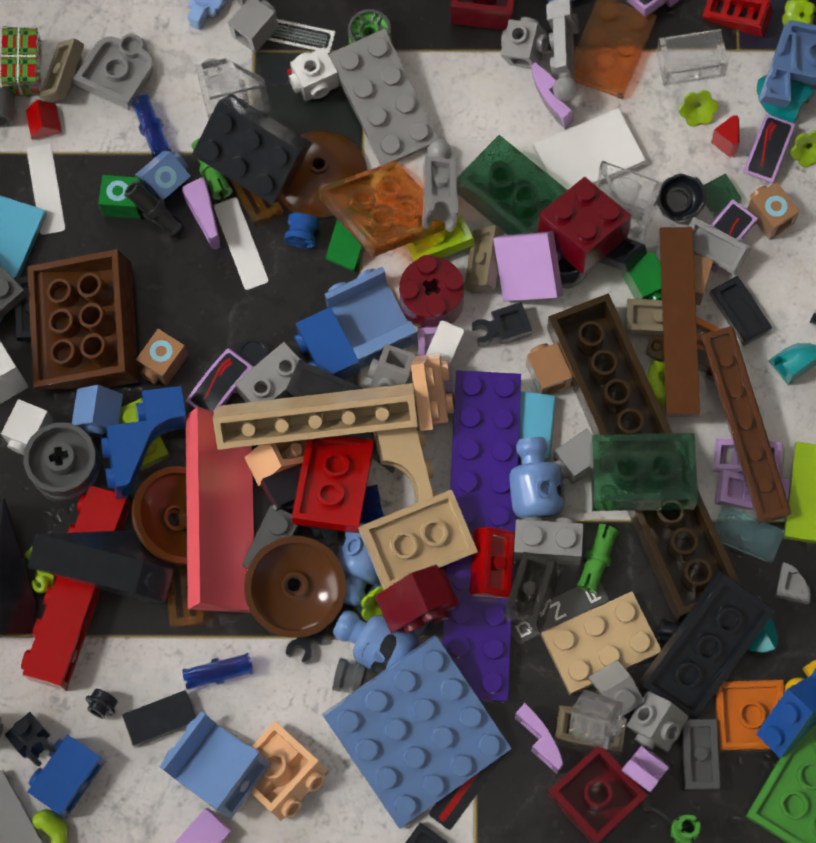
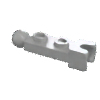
M555 0L547 4V20L553 31L549 33L551 49L554 51V57H550V67L553 75H558L559 77L554 83L553 92L559 100L569 101L578 92V85L575 81L573 34L579 33L578 15L572 12L571 0Z
M435 140L430 143L427 149V156H425L423 162L422 226L428 229L432 220H441L445 223L446 230L452 232L455 229L458 217L456 160L450 159L452 154L451 147L443 140Z

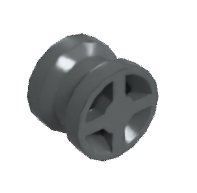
M340 658L332 690L338 692L347 690L353 693L363 686L367 671L366 666L360 663L357 665L350 664L348 659Z

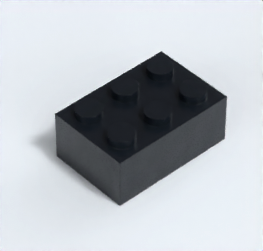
M230 94L217 102L192 155L273 205L287 193L312 143L237 96Z

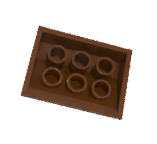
M118 249L27 266L33 388L71 389L94 385L109 388L139 382V369L136 362L138 353L132 262Z

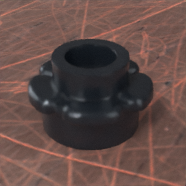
M94 689L91 696L87 695L85 698L89 705L87 710L100 719H105L106 716H113L116 712L114 709L118 701L106 691Z

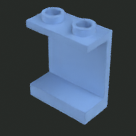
M383 267L376 270L373 268L361 272L357 279L348 283H337L325 293L326 305L328 308H332L359 360L360 369L371 365L373 358L376 360L380 359L385 343L400 349L417 343V331L411 321L407 322L386 282V274Z
M201 711L187 725L185 733L177 744L166 753L164 761L159 767L231 820L272 763L250 745L247 746Z

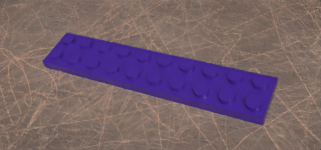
M456 370L450 490L452 489L472 539L474 530L483 527L515 532L516 515L511 504L509 474L514 467L518 466L516 445L519 440L521 374ZM471 554L446 565V575L460 605L449 611L450 618L443 621L442 645L479 701L507 703L513 571L511 598L472 596L469 594Z

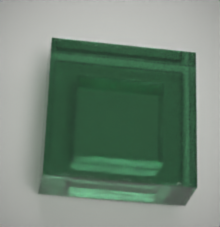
M726 173L703 185L706 190L705 205L713 217L719 215L732 199L738 204L742 201V197Z

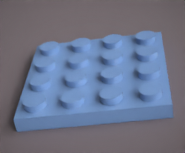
M435 635L322 714L399 829L512 749Z

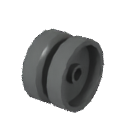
M52 423L40 428L30 437L24 449L23 465L27 476L47 499L54 502H78L80 496L83 493H87L89 485L97 487L102 478L103 461L97 447L82 428L73 424Z

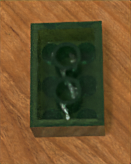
M498 135L457 177V194L494 225L503 228L506 235L537 233L539 213L567 191L565 187L501 135Z
M695 433L592 435L590 442L592 511L687 510L695 508L698 501Z

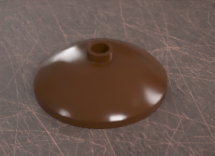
M331 131L304 133L300 136L310 141L312 145L281 201L294 213L309 214L318 220L340 216L352 204L356 205L365 191L367 184L365 158L360 149L350 139L341 134ZM316 163H323L324 167L322 169H315L314 165Z
M181 466L163 468L151 474L139 486L132 504L133 525L142 544L157 558L177 565H187L186 467ZM168 516L175 519V526L169 523Z
M285 536L266 544L251 560L244 580L245 599L253 617L270 632L290 638L306 637L323 630L336 618L344 603L346 578L340 561L323 543L305 536ZM292 578L300 580V586L296 590L288 588V581Z

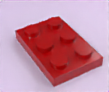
M341 435L307 439L292 513V524L359 533L358 527H360L374 440Z

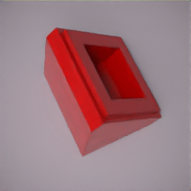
M36 99L25 110L32 140L62 133L55 103Z
M733 115L715 128L711 143L728 157H735L740 144L738 115Z

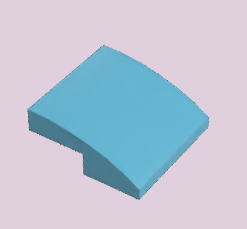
M521 391L519 440L544 437L548 445L545 460H550L557 397Z

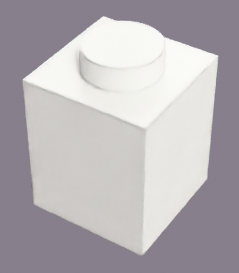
M18 399L1 435L7 441L8 448L24 455V449L30 437L40 428L52 424L54 420L48 411Z

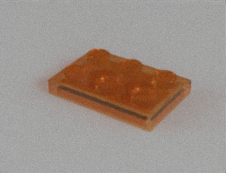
M597 0L574 52L575 81L584 86L623 99L657 16L650 13L645 17L636 8L614 0Z

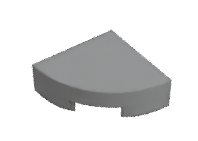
M783 562L775 597L808 605L810 603V589L805 579L795 567Z

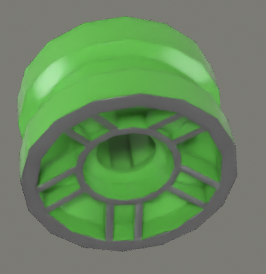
M374 9L362 10L356 13L348 24L349 44L365 38L369 35V32L374 34L383 29L386 30L391 40V25L388 18L382 12Z

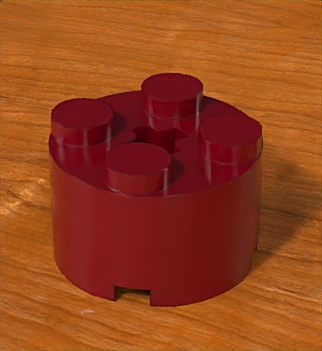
M423 255L404 270L399 283L401 307L407 320L411 321L416 327L438 326L440 321L452 324L457 320L463 309L464 282L462 274L455 265L443 258Z

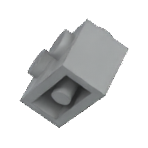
M283 342L234 383L237 393L246 403L290 398L292 395L285 391L298 360H300L299 357Z
M539 516L523 518V520L516 519L514 561L580 565L583 524L576 523V520L572 518H557L556 522L543 521V518Z

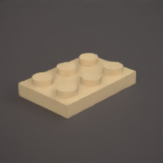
M452 489L358 527L383 590L412 572L436 564L440 568L478 552Z
M632 591L541 632V637L569 695L592 686L589 676L616 660L627 670L657 656L661 652V648Z

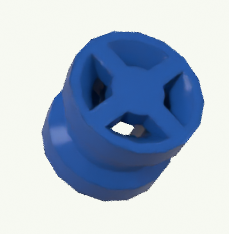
M305 213L290 214L287 221L290 227L289 231L285 233L284 241L288 245L297 248H313L316 244L314 232L319 228V220Z

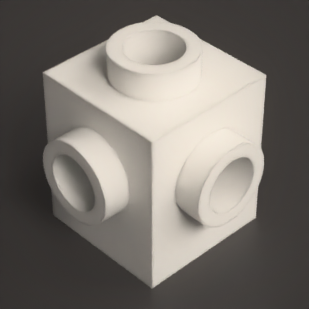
M324 47L312 53H303L290 62L292 75L288 76L295 93L301 91L305 101L312 98H322L330 90L339 87L338 72Z

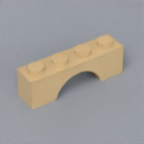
M420 427L373 432L380 464L394 467L407 476L413 486L414 504L439 495L437 491H432L429 479L433 478V469L430 459H424L422 446H426L424 432L420 431Z

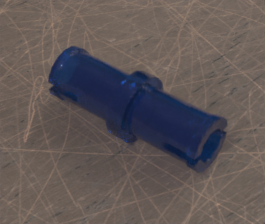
M149 95L137 96L136 98L139 103H137L136 99H132L130 104L140 123L138 126L139 132L145 136L152 157L155 158L162 151L171 152V147H169L162 130L164 124L160 118H157Z
M249 653L223 660L217 657L211 659V663L188 669L184 668L182 673L184 681H187L185 686L187 690H191L192 688L215 682L217 685H221L227 679L253 674L252 661H249L251 657Z

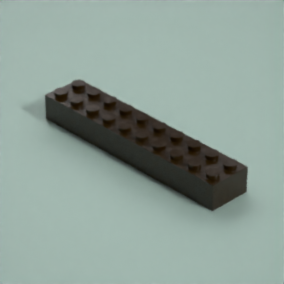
M608 293L548 316L547 331L553 344L558 343L573 377L571 384L596 441L606 453L605 462L676 623H679L686 618L719 571L739 585L741 583Z

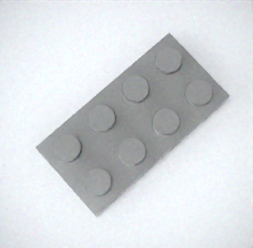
M385 29L328 54L381 168L426 149L430 143L439 140Z

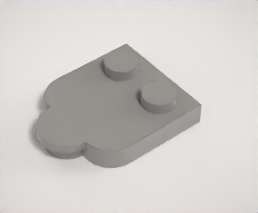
M126 34L121 39L116 37L100 39L74 76V85L129 110L153 72V62L150 54L147 52L146 42L136 34Z

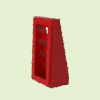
M708 0L702 18L725 27L764 38L773 9L770 0ZM719 2L724 3L721 13L716 12ZM731 6H736L733 15H728ZM744 9L748 10L745 18L741 17ZM756 13L759 14L757 20H754Z

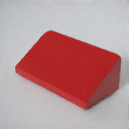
M492 527L474 530L473 541L478 552L472 554L470 595L511 598L515 532Z

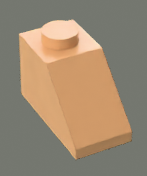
M307 439L258 445L245 457V460L258 486H261L262 478L302 464Z

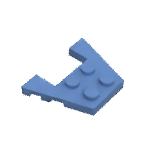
M789 20L785 24L763 85L759 102L786 107L791 102L790 80L816 85V25Z

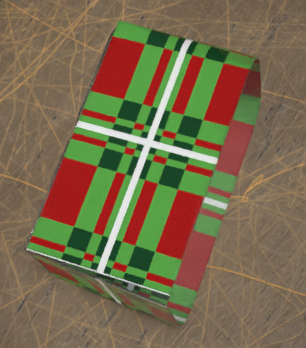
M2 26L1 83L2 88L12 90L14 96L40 95L42 43L38 28Z

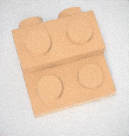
M441 353L416 356L411 364L419 427L420 431L432 430L435 424L449 422L450 413H454L453 393L447 394L445 381L451 380L448 361H442Z
M274 721L252 745L272 764L251 791V794L281 822L285 817L291 818L299 812L302 805L300 801L309 791L316 792L322 787L325 782L324 775L328 770Z

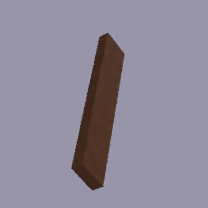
M660 227L659 243L666 417H699L700 400L692 227Z
M729 326L701 334L703 347L757 522L761 524L790 516L792 513L734 327Z

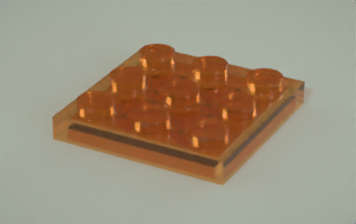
M397 161L319 187L317 197L372 257L446 230L445 223L441 220H432L430 228H423V188Z

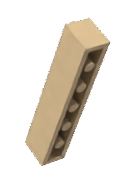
M409 383L216 406L213 424L217 449L220 450L417 427L418 413L414 385Z

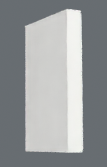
M619 108L533 144V149L558 198L584 176L593 184L598 185L645 165L646 161Z

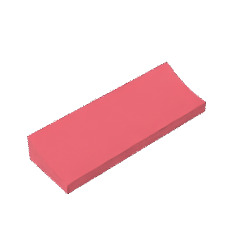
M196 407L186 415L188 609L251 613L244 593V580L247 569L243 568L242 563L254 540L253 475L245 460V457L252 451V446L218 450L213 424L214 412Z

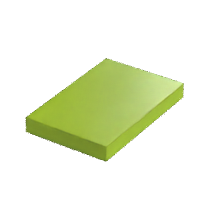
M796 441L794 445L788 504L792 514L786 516L783 539L816 544V444Z

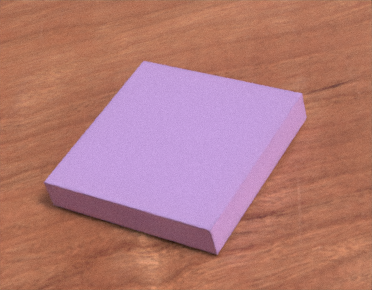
M553 231L505 235L493 238L503 301L546 299L563 296Z

